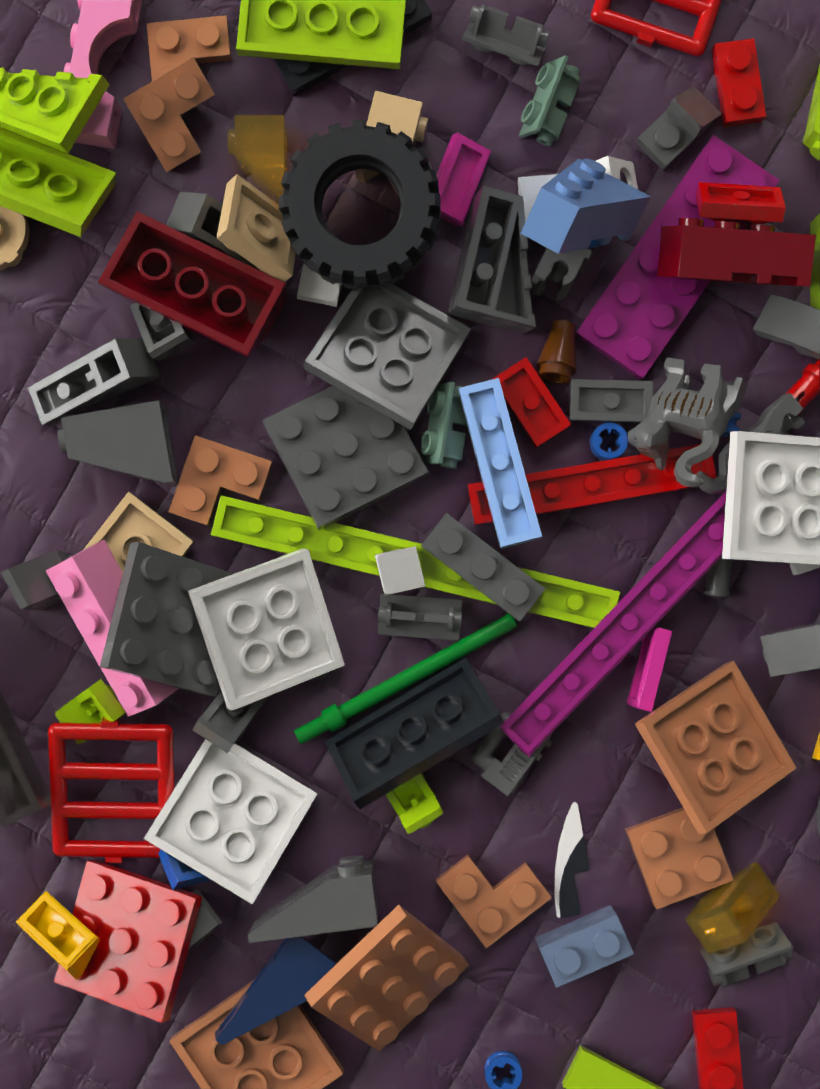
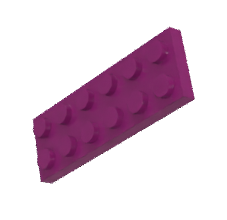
M713 135L581 324L575 336L639 380H642L710 282L707 280L657 277L662 226H677L679 218L704 219V227H714L715 221L709 220L706 217H699L696 201L698 182L776 187L780 180ZM726 220L728 222L740 223V229L746 230L751 223L748 220Z

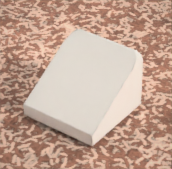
M303 263L297 299L337 307L342 284L336 282L332 284L322 279L318 273L311 271Z
M416 546L375 555L385 596L425 587Z

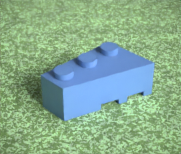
M578 158L541 187L520 234L558 254L588 248L592 240H598L597 242L601 245L609 244L613 236H619L618 238L622 241L630 240L651 196L605 173L606 168L602 164L591 159L581 160Z

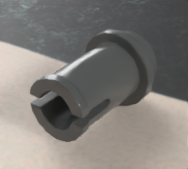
M721 556L706 572L703 594L730 597L729 587L732 560L736 559H722Z

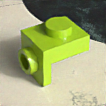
M100 679L57 710L55 716L60 723H101L103 718L114 722L126 711L121 706L112 687L105 685L102 679ZM74 740V741L76 742V744L81 745L82 743H84V742L87 741V740Z
M422 773L385 794L408 834L429 826L436 818L443 814V810L433 790Z

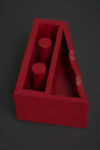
M679 218L677 226H662L657 277L757 285L810 286L816 235L775 232V226L750 225V230L740 229V223L715 221L714 227H704V219Z

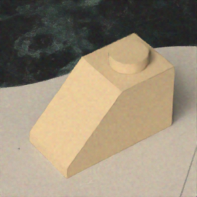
M375 91L366 125L376 127L377 122L390 125L391 132L398 135L402 131L412 138V144L415 146L416 141L422 143L424 141L428 118L422 117L423 102ZM355 170L356 180L364 183L380 174L373 170Z

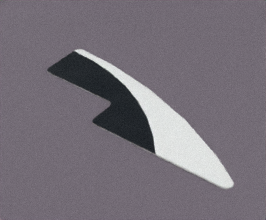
M576 802L572 803L567 814L558 845L554 891L556 915L558 918L580 914L574 874L589 870L580 814Z

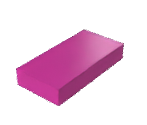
M459 133L451 136L436 174L441 198V219L457 227L464 223L491 154V150Z
M653 627L643 638L627 698V705L652 712L672 631Z

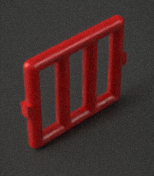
M595 0L591 11V19L594 23L636 36V43L651 48L654 42L693 56H701L705 52L722 0H651L699 16L694 35L690 37L609 10L612 0Z
M103 718L101 723L51 724L48 728L52 847L54 854L60 857H105V863H122L124 857L160 858L158 853L161 849L148 841L69 840L68 818L156 819L175 789L174 735L172 727L167 724H120V718L114 722ZM65 740L157 741V764L66 762ZM67 779L158 780V803L68 801Z

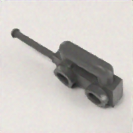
M504 712L501 714V717L505 721L512 713ZM497 727L485 735L472 753V760L485 770L481 777L508 796L515 791L523 780V775L533 761L541 759L543 754L540 752L544 746L549 748L553 741L550 740L552 735L529 757L515 744L501 762L492 756L506 736Z

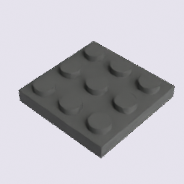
M390 282L381 284L382 288L372 290L369 287H358V290L352 289L305 360L303 369L411 430L467 340L471 328Z
M331 386L262 420L318 531L428 476V470L403 425L335 386Z
M141 542L130 543L100 667L197 694L217 697L219 682L188 591L233 573Z

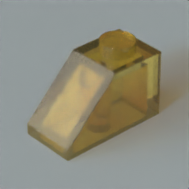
M235 115V129L228 130L229 155H235L239 168L269 198L279 204V196L283 195L284 189L281 181L284 171H287V125L284 115Z
M757 862L751 863L732 876L734 881L720 885L705 895L685 918V921L708 954L746 942L780 897Z

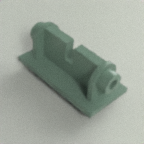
M564 55L549 63L547 62L540 69L535 81L538 88L534 98L526 105L521 116L523 126L519 134L520 138L537 134L536 141L545 146H551L553 141L558 140L567 113L555 106L558 102L566 108L570 107L581 82L579 77L580 70L573 65H566L568 56Z
M455 382L439 384L427 403V411L430 414L428 430L425 431L421 440L424 465L441 464V467L456 469L457 462H462L466 433L452 431L453 424L467 426L458 392L462 386H455Z

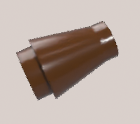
M565 320L552 322L550 333L536 364V367L539 369L540 378L546 382L566 384L571 381L572 375L577 372L575 351L576 325L572 322Z

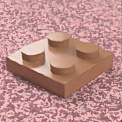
M683 807L625 829L656 910L734 881L715 829L708 833L698 834Z

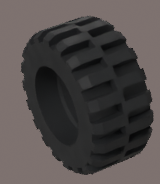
M352 120L353 126L342 128L339 122L328 126L330 132L320 137L316 132L308 138L307 143L309 146L303 152L297 149L290 159L293 166L290 172L284 171L281 185L284 188L283 195L279 196V210L283 217L281 223L291 246L311 271L318 273L322 279L332 284L335 282L342 284L345 288L358 290V287H369L370 290L382 288L381 284L390 281L394 284L402 280L404 274L410 269L415 270L423 262L422 258L426 252H430L435 242V235L437 229H439L441 219V198L435 170L431 169L427 155L421 148L417 149L412 144V138L402 131L397 135L391 132L390 125L377 122L376 127L367 126L365 120ZM357 169L377 171L388 177L395 185L401 201L399 219L393 230L383 239L368 245H351L339 240L327 228L322 213L323 198L330 185L340 176Z

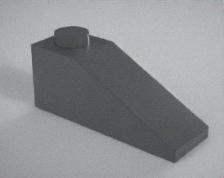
M115 338L28 387L41 424L48 425L60 420L62 417L71 416L129 393L159 377L160 374L154 359L148 354L143 338Z

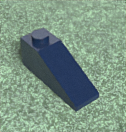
M304 936L285 938L216 1030L215 1040L224 1045L306 1002L307 999L304 995L336 963Z

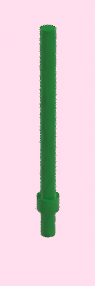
M507 614L339 706L334 703L323 709L321 716L294 730L298 741L302 745L328 730H331L332 733L346 726V720L514 630L517 628L513 617Z

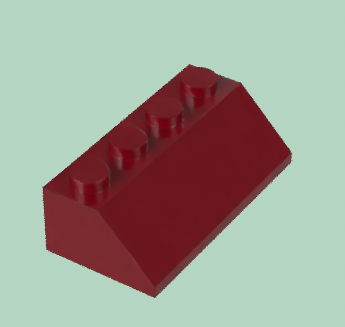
M138 211L135 213L98 280L99 285L246 357H249L268 336L287 301L286 283Z

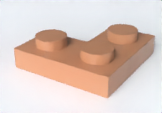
M226 15L147 23L152 81L193 57L197 64L232 61L229 23Z
M193 57L126 96L123 100L166 172L201 152L180 115L215 94Z
M195 435L168 512L209 526L222 488L261 501L273 462Z
M469 854L436 878V883L485 948H488L552 898L526 862L494 887Z

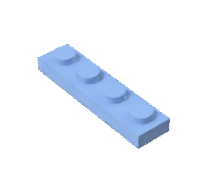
M499 378L459 388V396L500 548L503 549L541 539L542 534Z

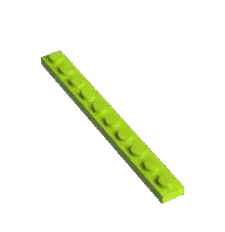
M220 496L211 532L212 536L285 554L300 549H308L311 560L380 576L375 558L376 554L416 546L426 588L495 604L421 547V543L338 523H333L318 531L312 517ZM518 567L545 588L529 609V613L595 628L618 603L619 591Z

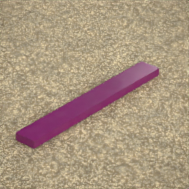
M726 492L504 721L505 723L499 727L528 757L721 558L723 552Z

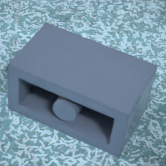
M611 905L535 937L556 988L634 954L620 920Z

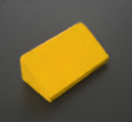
M47 891L16 921L75 980L82 976L100 941L94 933Z

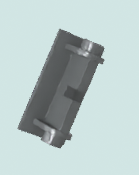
M482 4L481 7L473 5L468 20L470 24L462 36L463 41L471 43L475 49L482 52L495 51L509 56L511 61L520 65H539L550 35V31L543 29V24L517 16L511 30L505 28L509 13Z
M380 594L377 634L459 641L462 600L405 595L385 596Z
M775 922L767 926L758 927L753 931L729 940L719 941L710 947L700 950V953L709 968L708 973L714 987L722 984L725 988L730 984L749 978L748 965L754 964L758 974L787 965L786 960L792 958L790 950L793 947L778 923Z

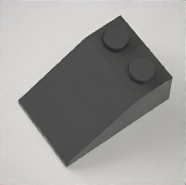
M362 855L339 859L340 865H333L259 915L248 933L249 943L376 927L379 922L380 906L374 860L364 861V856Z

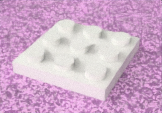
M745 431L730 432L722 559L820 565V438Z
M300 549L188 591L226 706L231 711L345 666L308 549Z
M205 739L150 827L144 840L250 904H253L317 793L237 744H234L227 754Z

